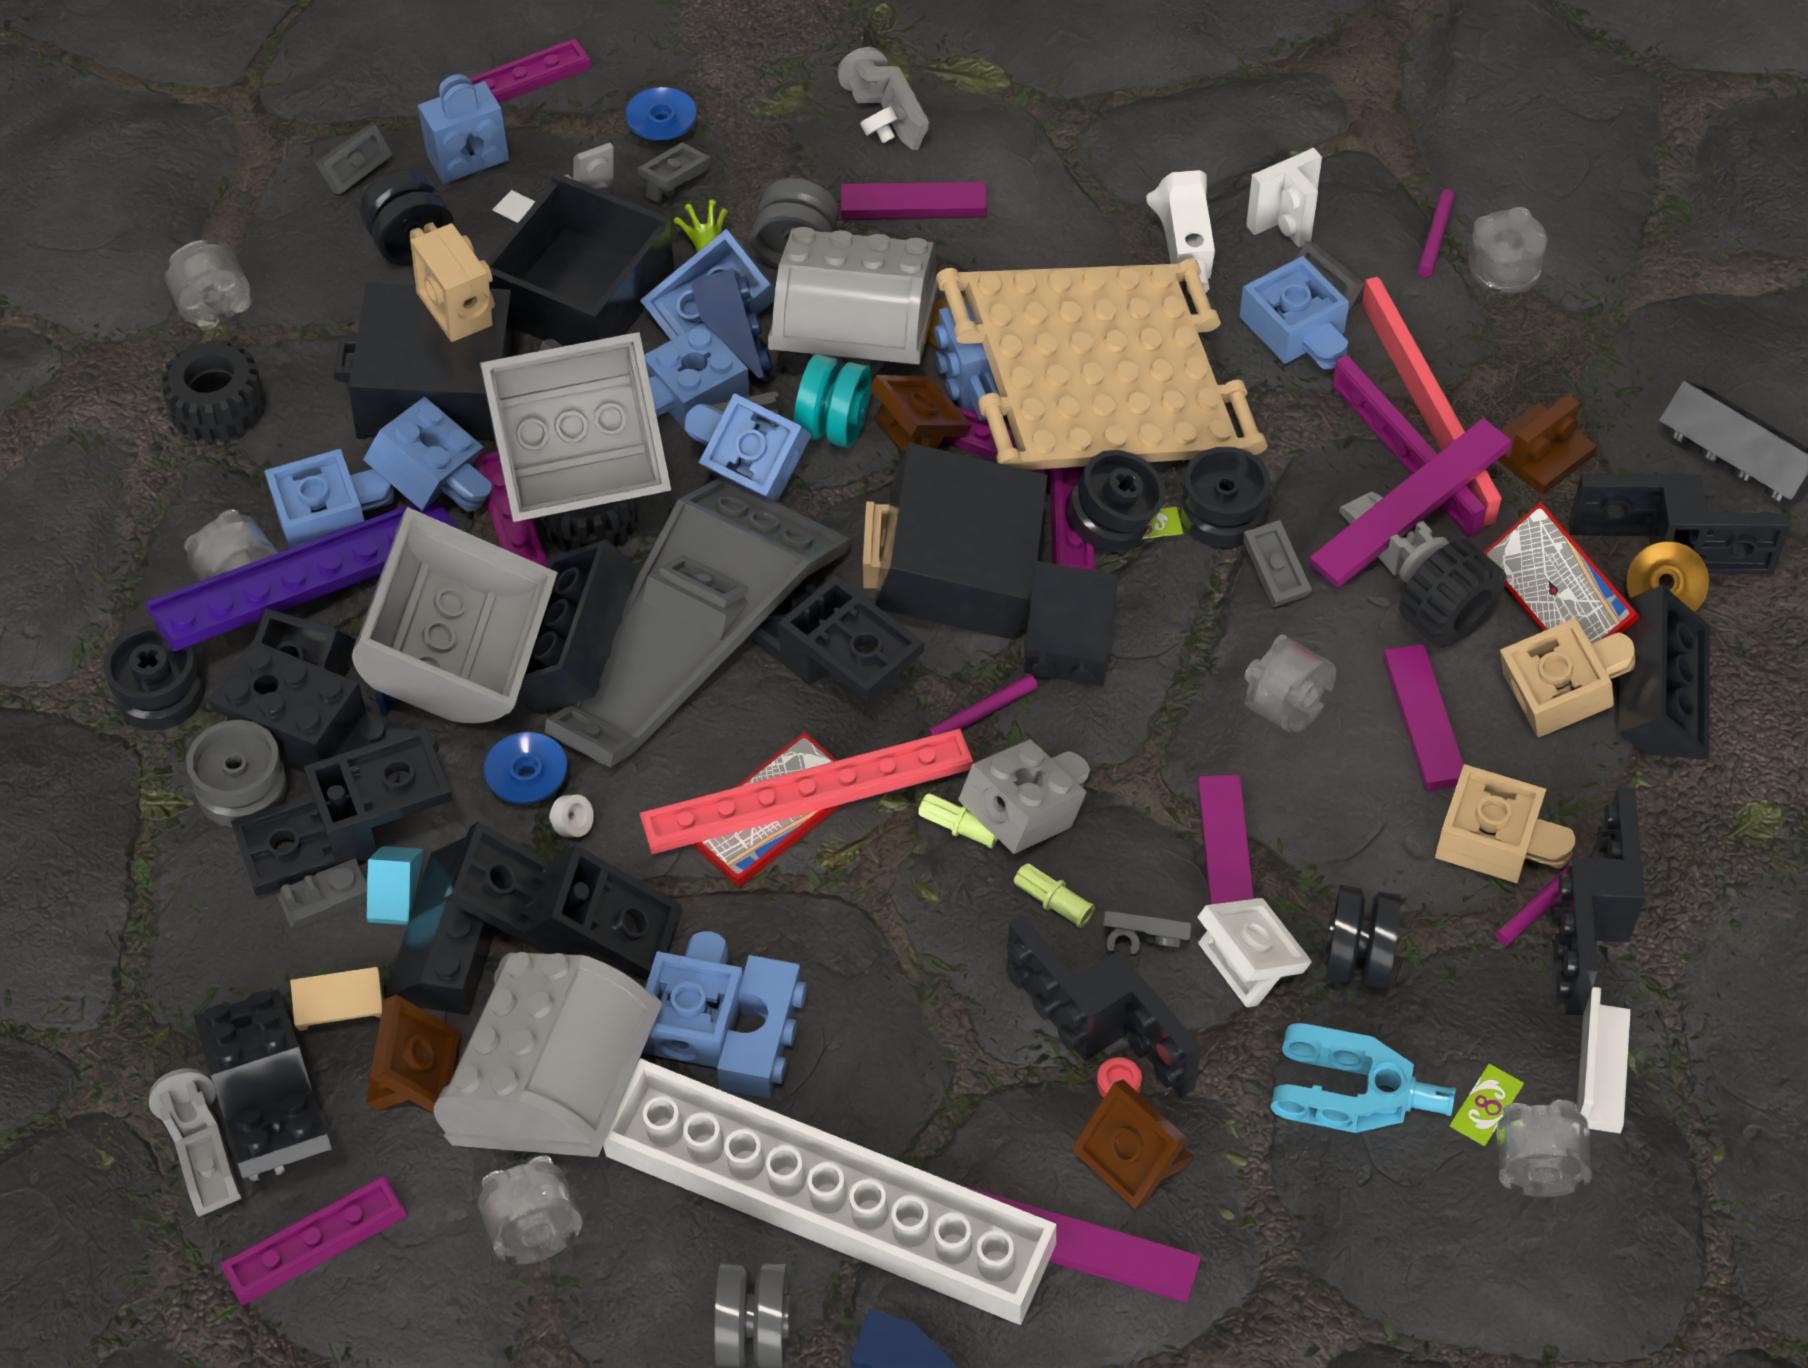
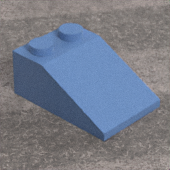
M725 229L640 301L667 336L673 340L705 323L699 316L690 281L734 268L740 273L741 277H747L752 290V298L747 300L751 313L757 312V314L774 302L776 287L739 240Z

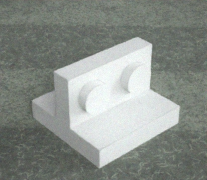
M1314 148L1252 174L1246 227L1253 235L1279 225L1281 232L1285 236H1289L1298 247H1302L1305 241L1311 242L1322 156Z
M1263 898L1206 905L1197 916L1207 929V932L1198 944L1246 1008L1258 1006L1280 977L1302 974L1312 963L1311 959Z

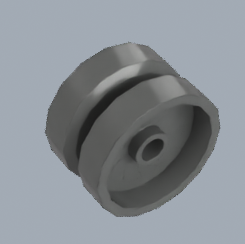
M788 178L775 181L767 186L760 196L757 217L754 220L751 232V246L757 256L768 265L779 268V263L792 229L809 227L814 231L834 232L839 217L838 205L832 194L820 185L803 179Z
M239 719L220 722L204 730L192 742L186 756L187 773L194 787L197 802L206 817L218 825L232 827L231 821L283 804L288 792L287 774L281 761L278 744L270 731L255 722Z
M720 1263L715 1302L716 1367H742L747 1359L749 1338H753L754 1360L759 1368H784L787 1338L790 1336L791 1295L788 1294L787 1265L762 1264L757 1271L755 1293H751L750 1272L744 1263Z

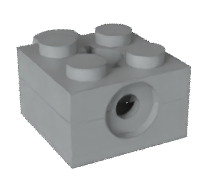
M1029 739L973 763L958 801L1015 854L1072 827L1087 793L1083 786L1090 768L1084 758L1070 751L1050 758L1039 746Z

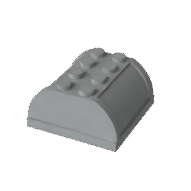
M809 227L792 229L779 263L774 297L773 324L768 335V349L920 364L939 292L936 280L935 243L927 242L922 238L892 239L883 234L861 236L852 235L850 232L842 230L830 233L814 231Z
M640 332L480 363L513 522L671 490Z
M407 507L398 524L362 629L352 653L354 666L365 682L375 690L447 720L460 723H483L501 718L509 714L515 706L558 572Z
M508 953L501 959L494 974L495 985L449 1085L442 1089L435 1103V1118L440 1127L445 1131L444 1137L452 1146L598 1157L662 1003L655 994H649L640 984L626 974L588 956L563 955L561 953Z

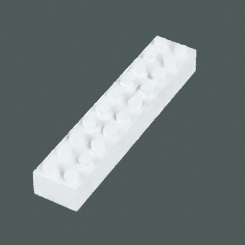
M639 1059L603 1144L606 1157L1018 1325H1021L1056 1245V1224L643 1059Z

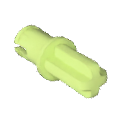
M931 793L926 794L923 798L918 812L921 817L952 830L953 836L961 834L985 844L989 848H993L998 838L965 806L960 807Z
M1030 864L1021 866L1014 878L1015 885L1041 901L1045 910L1053 909L1076 924L1080 929L1089 922L1095 911L1094 904L1087 902L1067 889L1066 883L1063 880L1056 882Z

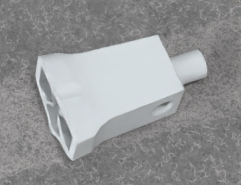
M1200 170L1172 172L1162 179L1154 191L1147 194V203L1158 214L1163 224L1170 263L1179 264L1186 259H1196L1201 269L1199 277L1206 293L1209 290L1208 278L1211 277L1215 253L1206 200L1207 176Z

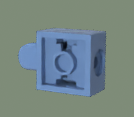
M452 75L440 83V97L417 105L426 154L443 184L509 161L502 110L485 81L473 85L465 75Z
M1304 256L1243 286L1239 317L1284 364L1307 352L1321 368L1333 369L1335 368L1336 360L1347 354L1348 340L1342 334L1345 333L1349 301Z
M967 302L965 303V306L970 321L975 322L969 303ZM950 307L939 309V325L934 327L935 339L939 347V351L934 352L936 368L939 374L945 373L946 389L951 401H957L960 408L972 412L976 411L979 420H985L987 418L981 414L978 400L986 394H999L983 344L958 343L953 331L956 325Z
M706 323L644 354L656 416L658 417L669 412L684 430L686 414L697 404L714 405L728 402L734 393L743 398L750 397L748 368Z
M735 393L724 412L706 404H697L686 414L684 421L685 430L689 436L707 446L698 462L709 471L776 503L811 437V434L801 425Z
M423 397L380 429L363 459L421 510H424L445 493L465 511H475L480 509L491 491V482L472 467L483 446L426 397Z
M341 449L264 470L289 549L364 522L362 512L389 505L395 497L393 485L374 469L350 475ZM325 507V509L322 511L311 512V510H318Z
M702 931L694 934L688 943L685 956L656 952L645 990L649 994H655L662 1003V1006L643 1048V1054L718 1067L727 1031H734L739 1015L740 1003L738 992L743 978L742 967L726 965L728 961V948L725 939L719 934L712 931Z

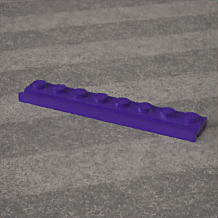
M437 499L424 510H421L413 503L146 601L147 613L154 618L156 627L172 650L177 651L262 619L265 608L280 612L381 574L398 524L407 507L457 529L459 527L445 509L437 505Z

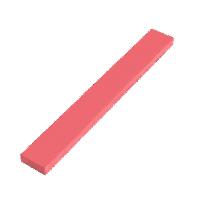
M1378 277L1366 279L1362 307L1442 451L1464 434L1465 431L1382 281ZM1485 469L1466 484L1486 507L1483 527L1496 523L1502 499Z
M956 729L640 813V820L652 855L965 772L971 769L973 760L961 729Z

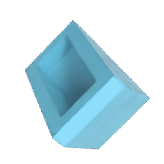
M382 846L368 859L367 921L369 923L408 925L415 903L425 854L424 849Z

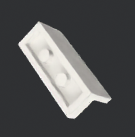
M1593 987L1583 1014L1575 1126L1621 1133L1624 1126L1631 1009L1601 1005V988Z

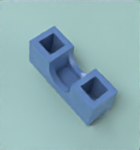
M752 955L748 956L738 992L740 1012L744 1015L758 1017L765 1023L758 1030L749 1033L727 1031L717 1067L719 1090L771 1099L775 1083H783L787 1067V1058L783 1057L785 1045L792 1046L797 1030V1020L793 1019L795 1008H803L807 992V982L801 981L800 964Z

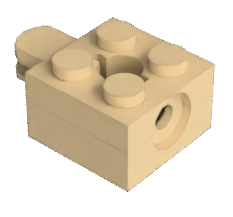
M431 222L424 226V232L420 228L411 230L410 242L416 292L449 340L454 342L492 326L491 309L495 307L493 296L489 290L492 274L487 263L484 260L479 261L475 256L469 238L466 235L461 236L452 223L437 229L434 223Z
M1576 618L1500 649L1503 674L1537 738L1613 707L1611 679L1630 672L1635 667V648L1633 641L1628 636L1622 633H1615L1590 644Z
M1464 764L1441 831L1435 858L1518 883L1525 858L1558 869L1565 866L1572 856L1575 846V835L1570 828L1538 819L1546 793L1545 788ZM1480 828H1481L1482 830L1488 832V833H1496V834H1495V835L1486 834V833L1482 832V831L1480 830Z

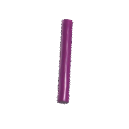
M1444 189L1440 192L1418 268V273L1424 277H1429L1433 273L1455 194L1449 189Z
M1029 674L927 729L928 737L956 729L962 730L1038 688L1035 678Z
M1568 866L1560 874H1566ZM1560 874L1495 933L1496 939L1502 945L1507 946L1552 905L1553 897H1559L1558 881Z

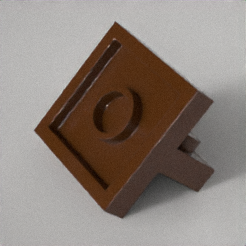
M876 375L869 387L882 402L874 418L903 453H905L908 443L937 449L944 437H966L972 427L968 419L931 376Z
M1568 394L1550 409L1541 402L1534 405L1501 430L1511 440V449L1497 460L1538 493L1544 495L1595 456L1597 446L1576 430L1578 425L1576 418L1580 402Z
M398 995L384 999L372 1069L369 1075L366 1104L380 1111L411 1100L434 1113V1106L440 1092L449 1085L453 1077L460 1031Z
M1124 1079L1113 1083L1071 1149L1134 1209H1138L1146 1204L1163 1178L1184 1170L1193 1158V1155L1183 1147L1188 1138Z

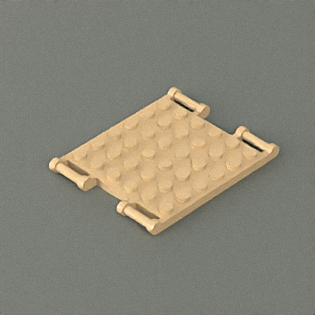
M1186 259L1179 264L958 272L955 268H946L936 275L940 290L945 292L956 325L953 331L957 342L960 344H983L999 394H986L978 400L980 412L987 418L998 451L996 455L998 464L1024 470L1087 466L1092 457L1102 451L1109 450L1126 451L1139 456L1147 462L1193 459L1202 451L1214 447H1236L1249 451L1253 455L1260 454L1267 449L1268 445L1264 434L1258 432L1245 398L1248 392L1242 380H1232L1225 385H1217L1198 332L1215 330L1221 322L1217 311L1211 309L1199 277L1201 269L1196 259ZM1179 282H1186L1197 314L1191 315ZM961 291H965L975 322L970 321ZM1231 402L1244 438H1237L1224 403ZM1005 415H1007L1018 449L1012 446L1003 419Z

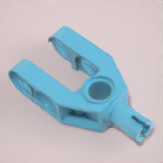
M1296 1023L1287 1027L1282 1050L1290 1059L1367 1075L1368 1079L1365 1094H1358L1357 1097L1322 1091V1086L1313 1085V1088L1289 1084L1274 1087L1270 1106L1276 1115L1288 1120L1353 1133L1403 1123L1405 1112H1410L1411 1108L1451 1116L1456 1088L1417 1082L1416 1077L1412 1076L1414 1064L1376 1038L1303 1023ZM1388 1086L1393 1088L1395 1091L1384 1092L1380 1090L1378 1087Z

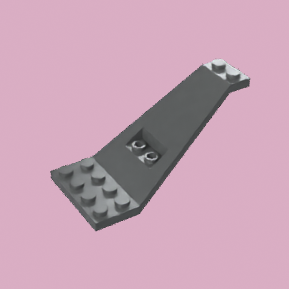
M722 476L678 499L627 598L622 613V621L617 628L611 646V654L606 661L600 679L601 684L595 697L572 703L547 718L544 733L558 739L563 745L573 747L592 757L599 764L607 765L611 768L633 754L807 576L846 554L851 538Z

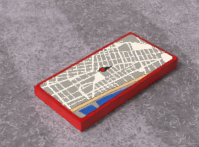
M1541 502L1483 552L1505 570L1504 572L1507 577L1505 585L1543 631L1576 618L1591 644L1612 634L1623 633L1641 618Z
M804 732L736 787L837 760ZM843 804L691 845L733 884L740 888Z

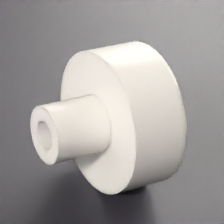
M889 106L865 119L860 125L866 136L877 132L882 143H885L895 137L889 124L898 118L892 107Z
M564 795L559 797L554 802L549 815L554 830L563 837H580L585 835L590 830L594 818L590 802L582 795Z

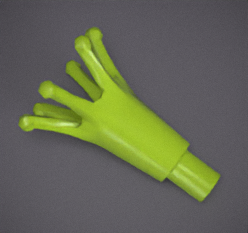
M713 199L708 202V221L706 224H700L691 204H686L685 210L688 211L694 228L687 226L679 217L674 218V223L679 224L690 237L697 253L721 234L723 220L728 213L727 209H722L716 224L714 221L716 201Z

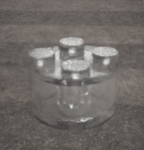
M1513 207L1510 210L1496 211L1478 218L1475 221L1469 253L1468 268L1471 276L1479 285L1485 288L1489 286L1499 289V293L1517 294L1531 289L1537 283V279L1543 269L1548 242L1546 230L1538 220L1531 216L1530 211L1524 207Z
M198 240L181 247L169 259L170 267L168 271H164L165 282L179 313L185 320L197 324L198 328L202 330L214 328L218 322L227 320L238 312L245 311L251 305L250 284L234 250L228 244L218 241L219 245L208 244L206 240Z
M234 509L222 512L216 520L206 525L198 533L187 538L184 545L187 551L188 565L200 582L278 553L257 522L247 515L239 514Z
M1282 634L1276 638L1271 649L1262 660L1255 659L1248 666L1245 673V680L1249 682L1245 705L1290 732V729L1296 733L1300 732L1313 722L1325 704L1320 702L1319 699L1324 689L1329 692L1332 691L1336 679V667L1326 658Z
M1568 1100L1554 1101L1550 1105L1534 1106L1513 1103L1503 1108V1117L1497 1123L1499 1180L1504 1187L1511 1190V1183L1523 1187V1195L1557 1197L1575 1192V1183L1583 1179L1585 1185L1591 1181L1589 1124L1587 1119L1577 1112V1105Z
M538 1156L526 1164L515 1166L506 1171H493L482 1180L483 1190L478 1199V1208L494 1252L499 1259L506 1261L505 1256L515 1257L517 1264H531L548 1259L567 1247L565 1239L573 1231L576 1237L581 1231L582 1217L566 1176L561 1168L553 1164L550 1157Z

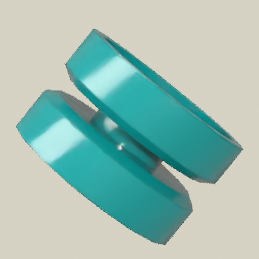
M815 354L809 361L800 383L795 404L794 423L805 428L811 434V440H819L826 433L830 444L852 448L860 435L871 396V389L869 387L872 383L870 366L848 362L840 369L837 358Z

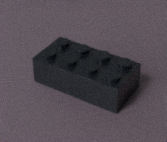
M607 539L555 556L548 561L547 568L558 573L517 697L537 714L595 697L600 687V679L606 661L611 654V646L617 628L621 624L622 613L627 598L632 591V583L638 568Z

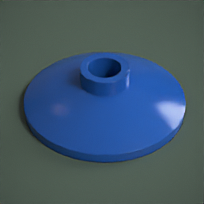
M655 87L644 90L634 96L626 107L625 115L629 128L635 134L650 140H669L683 135L693 126L696 121L697 111L693 99L685 92L670 87Z
M535 732L517 733L502 739L490 750L484 763V775L491 791L499 798L517 804L535 803L551 796L560 788L567 774V758L562 747L549 736ZM527 773H531V774H532V775L527 776V777H522L524 774H527Z

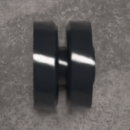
M414 170L398 171L381 178L363 196L359 209L362 222L373 237L374 243L381 255L388 262L399 266L413 265L410 242L411 230L420 228L424 232V226L431 222L434 223L437 229L451 223L454 225L453 215L441 199L433 182L426 174Z
M1214 447L1202 451L1190 460L1184 472L1181 501V521L1188 533L1200 542L1214 547L1234 548L1244 544L1243 533L1245 531L1263 526L1266 522L1267 502L1271 488L1270 473L1263 461L1251 452L1236 447Z
M1121 450L1102 451L1090 459L1066 499L1065 514L1071 528L1086 543L1097 549L1109 552L1128 551L1140 543L1150 524L1158 515L1165 502V487L1159 473L1139 456Z
M143 626L128 631L112 644L105 655L103 670L120 716L132 726L146 731L172 728L182 724L194 715L203 701L205 685L191 645L173 651L156 626Z
M1340 885L1335 912H1331L1325 949V952H1328L1325 980L1348 983L1353 978L1358 957L1363 958L1361 980L1364 986L1387 990L1396 946L1401 895L1379 891L1373 898L1370 916L1364 917L1365 894L1362 888Z

